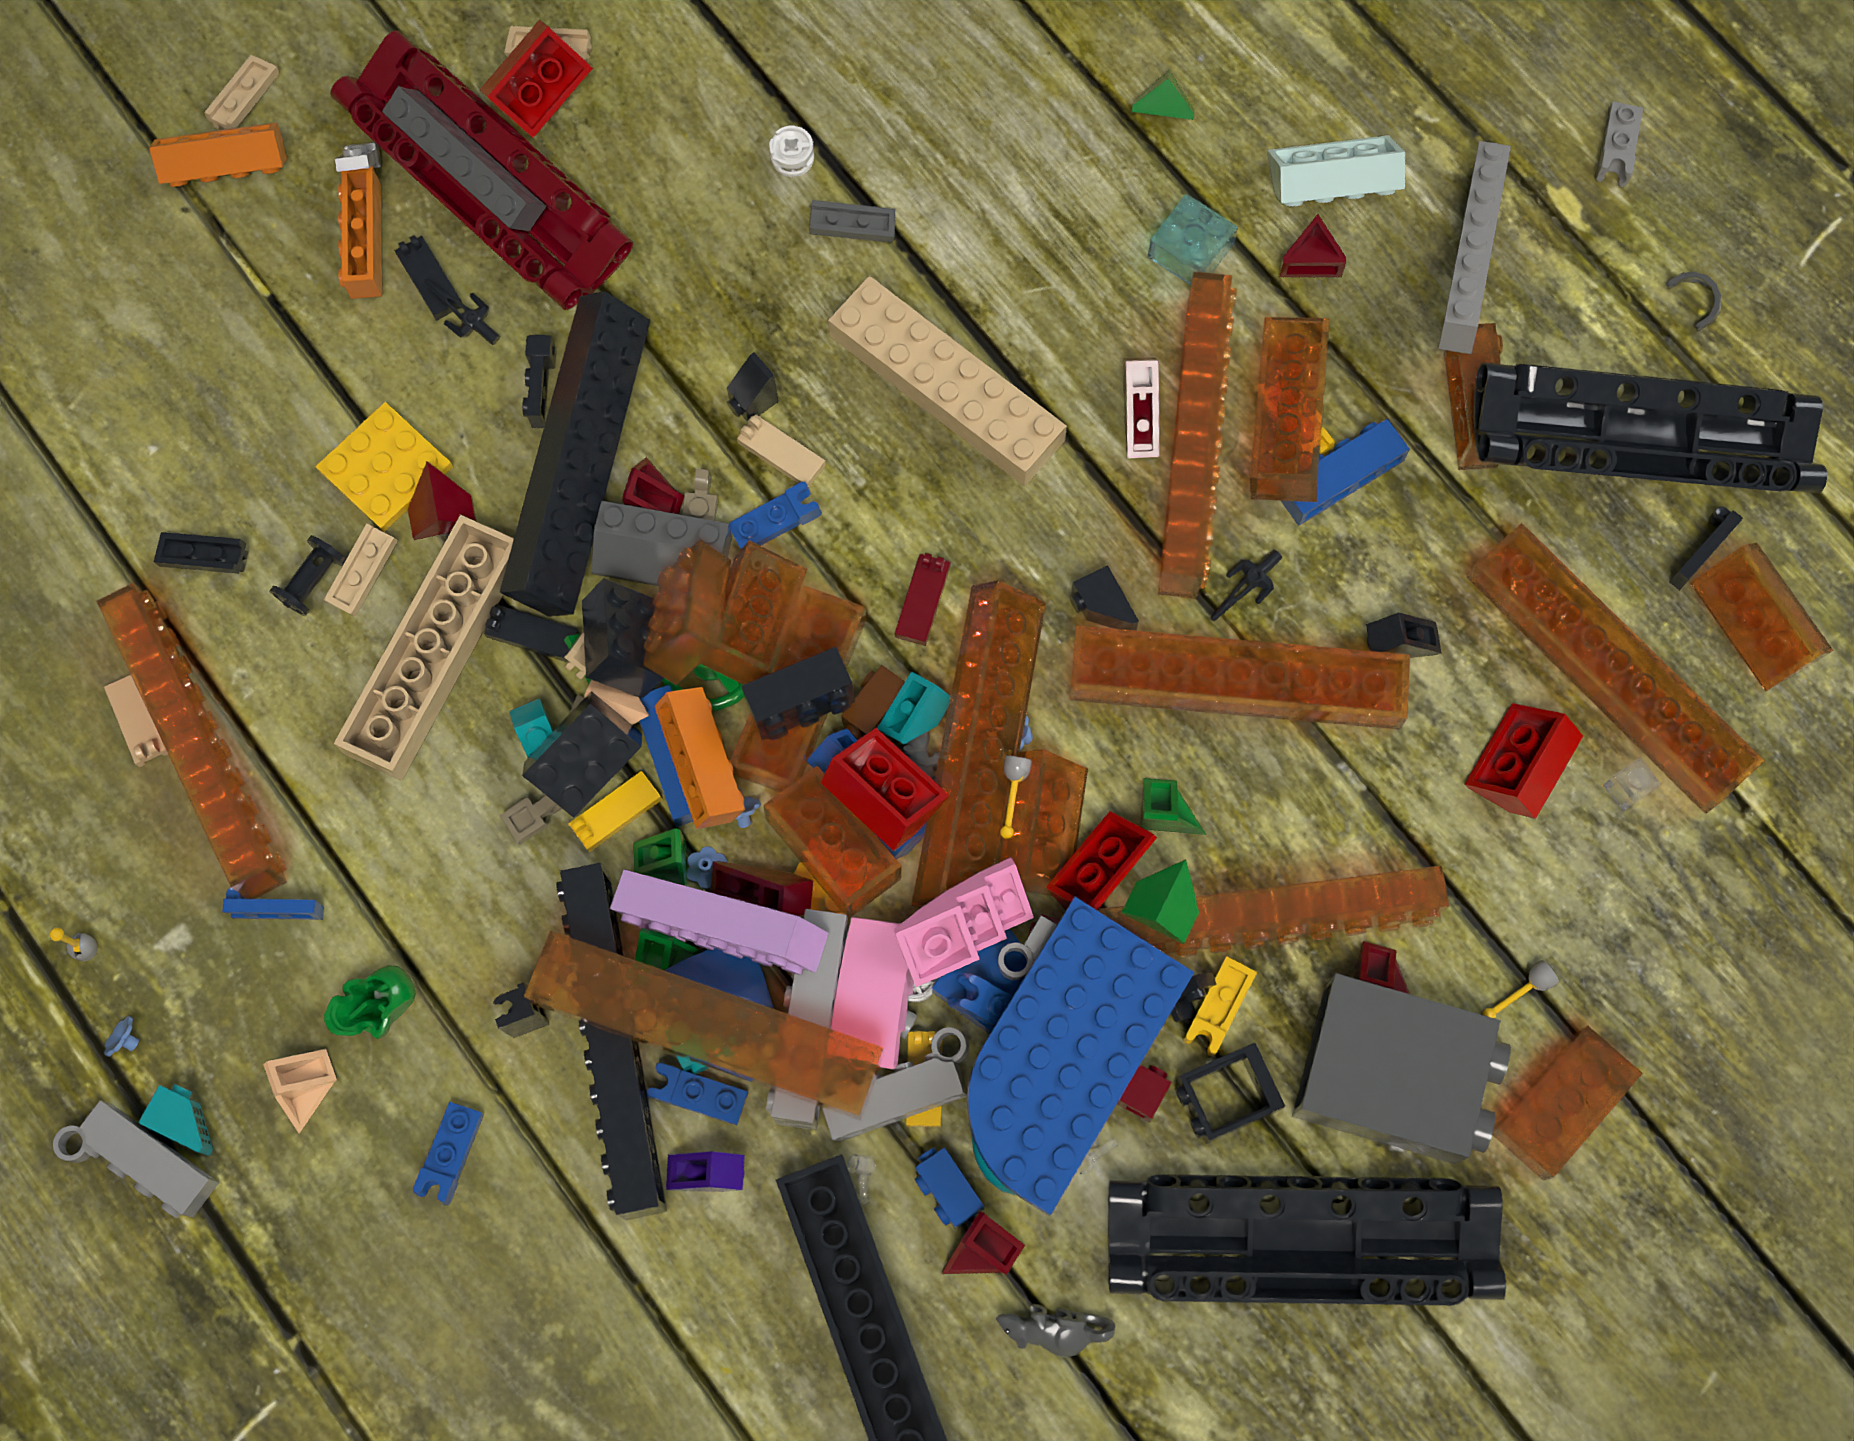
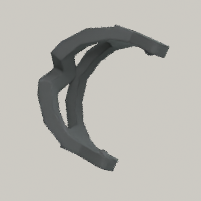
M1683 272L1666 283L1669 289H1672L1681 282L1701 284L1714 294L1715 301L1711 313L1707 318L1695 325V328L1701 331L1714 323L1720 314L1721 294L1717 284L1709 276L1697 272Z

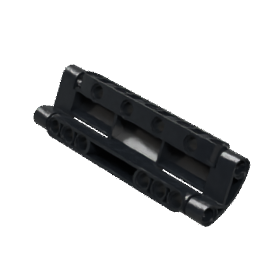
M1484 362L1481 363L1477 370L1474 389L1473 422L1477 453L1482 463L1780 492L1820 493L1827 483L1826 467L1813 462L1823 412V403L1819 396L1789 393V391L1530 364H1516L1515 366ZM1562 378L1563 386L1559 392H1556L1555 385ZM1623 384V394L1618 398L1617 390ZM1683 391V400L1681 403H1678V396ZM1743 397V405L1739 409L1738 403L1739 400ZM1515 432L1592 439V441L1515 434ZM1534 445V455L1528 459L1527 451L1530 446ZM1565 448V457L1559 462V452ZM1698 450H1710V451L1731 452V453H1741V454L1763 455V456H1772V458L1754 457V456H1744V455H1733V454H1723V453H1712V452H1701V451H1698ZM1596 451V459L1590 465V455ZM1717 463V471L1712 475V468ZM1747 466V473L1742 477L1743 469ZM1777 469L1776 478L1772 480V475Z
M1157 1174L1148 1177L1147 1181L1109 1180V1294L1147 1293V1295H1152V1297L1160 1301L1452 1306L1460 1304L1467 1298L1504 1300L1506 1296V1276L1499 1260L1503 1210L1501 1188L1499 1186L1462 1185L1460 1182L1448 1178ZM1195 1194L1205 1195V1198L1201 1201L1190 1200ZM1266 1195L1276 1196L1271 1202L1261 1201ZM1338 1196L1347 1197L1341 1203H1332L1334 1198ZM1417 1197L1414 1203L1403 1204L1407 1198ZM1150 1253L1244 1254L1245 1257L1153 1256ZM1362 1256L1457 1257L1458 1260L1363 1259ZM1161 1275L1170 1276V1279L1160 1282L1155 1280ZM1201 1275L1206 1277L1205 1280L1201 1282L1192 1281V1278ZM1233 1276L1242 1277L1238 1282L1231 1283L1227 1281ZM1375 1279H1384L1380 1284H1370ZM1412 1279H1420L1414 1285H1406ZM1447 1280H1455L1454 1283L1451 1285H1442Z

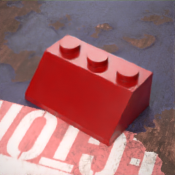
M538 20L479 90L533 138L593 68L549 26Z
M1512 703L1464 785L1510 813L1536 819L1582 740L1583 735L1564 713Z
M877 728L833 757L820 782L893 851L912 838L949 797L947 792Z
M1109 811L1046 886V889L1064 910H1067L1074 897L1098 910L1157 837L1153 833Z

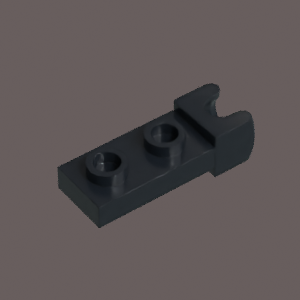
M528 335L526 337L525 356L530 368L525 369V386L529 387L528 397L523 398L522 411L523 416L528 418L532 428H544L549 369H555L556 346H552V336Z

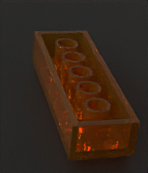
M1264 317L1250 472L1251 500L1317 502L1329 349V318Z
M803 585L766 675L834 647H837L847 669L867 620L865 607ZM749 714L730 759L733 766V775L794 797L808 764L806 760L814 750L828 714L819 717L820 720L811 726L802 728L799 725L789 729L787 735L770 741L769 738L761 740L752 716Z

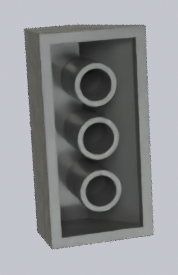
M601 501L594 529L591 572L599 576L719 597L732 541L729 523Z

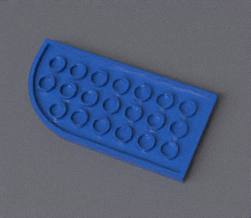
M1076 897L1068 906L982 1046L973 1065L967 1091V1115L970 1131L977 1150L986 1166L1007 1189L1048 1216L1054 1211L1194 974L1192 970Z

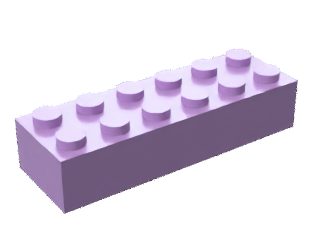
M623 870L610 908L622 914L621 921L638 926V929L644 928L660 932L682 942L689 940L694 942L695 945L709 950L717 948L723 950V953L734 957L743 958V956L752 958V961L772 967V964L781 966V969L798 975L802 974L803 969L816 973L829 934L827 931L799 916Z

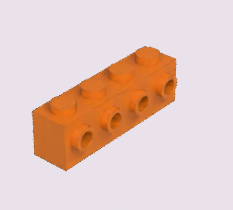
M278 122L155 139L149 147L159 184L169 183L171 187L185 185L188 183V180L200 179L201 182H211L219 179L221 175L228 174L232 178H240L249 175L250 171L261 170L263 174L279 171L280 167H283L287 160Z
M373 166L341 171V184L338 185V195L341 202V212L338 213L341 240L338 242V249L342 262V268H339L338 271L339 283L341 287H345L351 299L382 297L381 183Z
M703 687L667 692L654 707L695 828L701 829L732 823L745 811L744 798L741 791L737 788L733 776L732 763L727 759L722 745V734L714 722L711 703L706 698Z

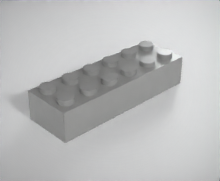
M805 909L804 918L802 919L827 931L829 934L816 973L804 969L801 975L792 973V978H794L793 986L786 987L784 1006L786 1007V1012H788L787 1021L781 1020L779 1026L778 1041H780V1046L783 1047L781 1055L775 1054L772 1076H775L777 1083L775 1090H769L766 1110L769 1111V1115H771L777 1125L817 1130L821 1108L820 1100L823 1096L828 1064L835 996L849 924L845 914Z

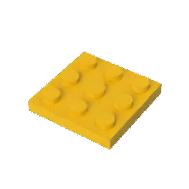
M384 402L315 467L382 532H385L408 510L426 461L445 475L453 468V465L391 406Z

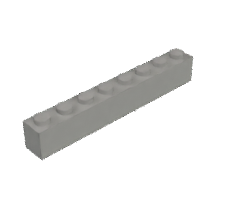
M1479 141L1439 349L1472 354L1511 146Z

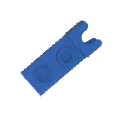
M806 482L796 484L785 490V493L729 523L730 530L743 554L800 524L805 525L822 514L817 502H811L806 505L801 504L811 494Z
M961 973L957 975L956 980L965 987L966 996L964 999L959 1000L954 998L948 999V1006L995 1027L1013 995L991 985L990 982L974 974Z
M663 1063L656 1064L657 1073L665 1076L668 1079V1084L663 1089L649 1088L646 1094L648 1098L729 1124L738 1125L748 1091Z
M449 1102L425 1164L420 1169L414 1184L413 1193L423 1198L432 1186L439 1185L438 1200L445 1206L451 1203L458 1186L457 1181L484 1116L482 1112Z

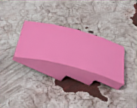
M1010 857L947 890L895 928L894 933L914 985L918 987L979 960L977 951L1007 939L1005 930L1034 917L1017 867Z
M859 917L851 918L835 996L828 1059L894 1069L898 1065L901 1032L905 1031L908 996L913 994L914 984L894 933V929L902 923Z

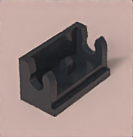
M524 982L517 984L518 988L499 995L493 1001L495 1005H502L506 1001L512 1003L513 1006L508 1010V1014L501 1015L495 1021L499 1030L513 1038L549 1025L539 993Z

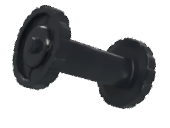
M312 535L307 539V542L313 550L286 586L282 589L273 585L269 590L285 607L292 609L302 616H306L310 611L303 602L332 563L343 566L346 561L345 557L330 544ZM317 558H323L319 566L314 565Z

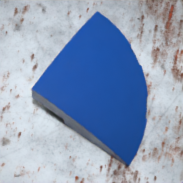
M1010 928L1005 930L1007 939L977 951L979 960L939 977L932 987V993L946 1003L950 998L956 1000L964 999L966 989L957 982L956 977L961 973H970L1014 996L1024 978L1010 980L1004 977L998 968V957L1000 951L1006 945L1020 943ZM1011 951L1005 955L1004 964L1008 970L1020 972L1027 966V960L1021 952ZM960 1012L963 1017L988 1034L992 1032L993 1026Z
M714 948V950H706L687 958L648 980V986L658 1003L669 1014L675 1011L687 1019L688 1027L709 1037H713L716 1032L734 1036L737 1043L759 1044L778 1041L779 1029L768 987L760 964L752 961V958L743 956V958L734 957L723 953V950Z

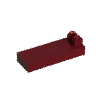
M925 553V555L919 554L894 633L895 638L923 646L927 645L951 568V562L945 561L944 557L938 556L934 558L929 553Z

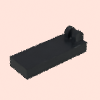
M413 235L409 237L410 242L407 244L404 241L398 243L399 248L394 251L433 317L438 321L453 311L424 283L425 279L435 283L462 303L422 235L418 238ZM449 300V303L452 304L457 310L460 309L458 305H456L453 301Z
M1723 506L1716 508L1709 517V521L1717 529L1669 583L1680 591L1741 522L1743 517L1734 510L1730 512Z
M161 532L153 562L159 567L239 574V572H244L245 564L242 560L247 559L248 552L245 550L246 543L241 539Z
M497 604L491 608V617L486 621V630L484 632L486 638L564 662H568L565 656L569 651L564 639L570 635L580 634L578 629Z

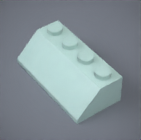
M1389 135L1267 150L1275 196L1281 204L1284 203L1286 206H1299L1303 204V201L1308 200L1326 203L1333 201L1334 197L1346 196L1349 199H1359L1364 197L1366 193L1374 192L1378 195H1391L1395 193V190L1405 189V151Z

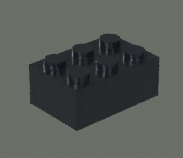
M603 578L582 600L586 678L643 699L665 678L659 600Z
M837 647L741 686L746 705L762 741L768 738L770 741L780 739L788 734L789 729L799 725L802 728L811 726L820 720L819 717L830 712L833 715L840 714L851 707L850 704L855 702L853 684Z
M591 691L524 762L522 776L574 818L642 747V733Z

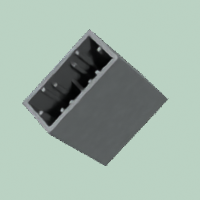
M1335 973L1324 987L1292 1117L1452 1164H1457L1469 1158L1471 1149L1485 1153L1491 1141L1495 1125V1112L1481 1108L1486 1083L1491 1082L1498 1085L1502 1083L1511 1053L1510 1044L1496 1040L1501 1020Z

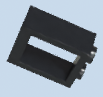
M1252 1043L1180 1075L1176 1080L1179 1086L1174 1087L1183 1107L1188 1105L1193 1115L1189 1122L1194 1134L1198 1139L1203 1137L1206 1144L1275 1114L1286 1107L1256 1043ZM1243 1061L1264 1107L1212 1130L1191 1083Z

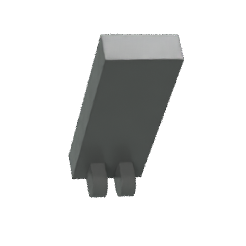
M812 200L809 234L893 243L896 209Z

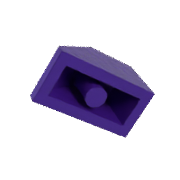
M715 1151L670 1154L667 1161L666 1190L743 1191L745 1155Z

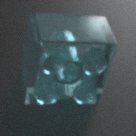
M1185 194L1150 239L1147 257L1197 290H1200L1233 247L1238 226L1193 197Z

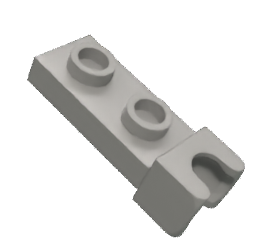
M1612 102L1609 108L1600 161L1597 167L1596 181L1602 182L1606 173L1614 172L1619 177L1618 184L1620 187H1625L1628 184L1634 169L1635 151L1643 112L1642 107Z
M376 142L346 145L344 150H342L343 154L335 158L337 172L382 166L380 149Z

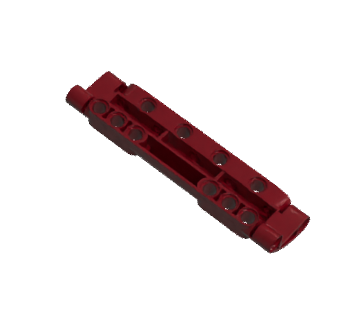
M392 31L386 35L358 79L343 76L333 84L330 91L331 97L351 114L353 122L365 134L376 142L377 145L528 282L535 283L563 310H569L576 306L579 296L592 294L617 270L631 252L633 241L610 222L611 216L441 62L428 52L418 49L399 31ZM398 86L420 91L546 206L528 232L565 266H562L524 230L512 229L504 224L382 112ZM486 122V127L483 131V124ZM528 159V167L525 170V162ZM571 197V205L568 208L567 201ZM499 225V233L496 235V228ZM520 245V246H521V251H520V254L518 255V254H517V248H518V246ZM542 264V272L539 275V266Z

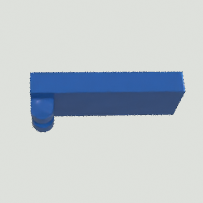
M230 887L226 892V899L223 900L222 912L231 913L230 917L232 919L323 920L324 906L316 900L246 899L243 891L237 887Z

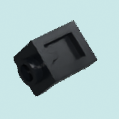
M1212 972L1191 977L1170 1013L1175 1022L1195 1018L1197 1013L1192 1002L1206 997L1205 990L1217 985Z

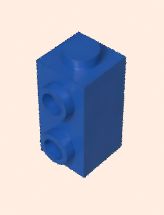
M934 1147L918 1158L920 1164L915 1167L918 1176L914 1180L925 1197L931 1193L938 1203V1206L933 1209L944 1226L951 1223L954 1229H956L984 1210L983 1204L945 1147L940 1151H937Z

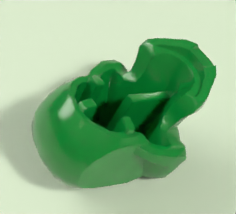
M390 965L374 971L365 979L348 980L342 985L345 996L336 995L330 1000L324 1013V1022L332 1034L356 1036L365 1030L378 1040L388 1033L390 1025L414 1002L416 996L415 986L410 976L402 968Z

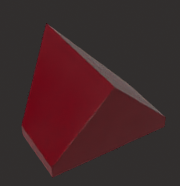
M1319 214L1315 216L1283 256L1279 277H1342L1346 266V256Z
M647 457L631 468L622 496L624 505L679 514L684 495L677 492Z
M426 461L408 506L414 540L450 533L460 515L476 521L472 496Z
M1363 941L1354 979L1410 994L1396 960L1397 950Z
M980 1211L941 1274L1003 1273L1007 1275L1025 1245Z

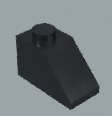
M755 352L752 353L727 386L729 396L727 405L736 417L742 415L747 422L751 416H760L779 402L773 373Z
M1108 565L1073 582L1072 594L1069 595L1070 601L1077 613L1082 611L1087 621L1129 634L1137 631L1139 620Z
M1398 612L1366 624L1368 633L1367 645L1371 651V656L1396 660L1433 656L1442 653L1437 623L1434 621Z

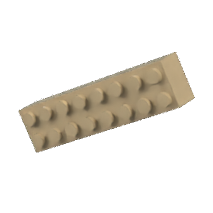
M871 276L857 288L828 320L830 337L1024 487L1065 442L1067 426Z
M459 516L334 742V745L344 755L400 781L403 780L483 633L486 621L491 617V608L495 607V604L498 605L503 596L499 592L514 538L465 516Z

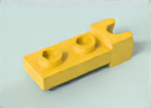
M1226 956L1215 977L1217 985L1209 989L1183 1039L1184 1043L1191 1044L1197 1035L1203 1034L1208 1037L1210 1042L1207 1055L1214 1057L1257 972Z

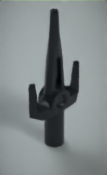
M425 279L424 283L462 322L459 328L445 320L444 325L460 338L468 337L475 330L492 346L498 342L500 335L483 322L488 315L489 306L474 293L469 295L478 306V308L472 310L429 279ZM449 300L453 301L456 305L464 310V313L461 314L452 304L449 303Z
M1273 549L1257 566L1250 560L1241 559L1226 576L1231 578L1242 570L1244 577L1214 612L1211 620L1216 621L1257 586L1263 588L1255 600L1257 604H1260L1274 589L1272 580L1266 574L1282 559L1281 554ZM1247 584L1248 587L1239 596L1234 598V595L1241 587Z

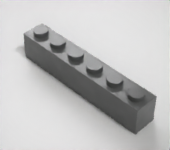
M398 86L382 112L504 224L512 229L530 231L546 206L420 91Z

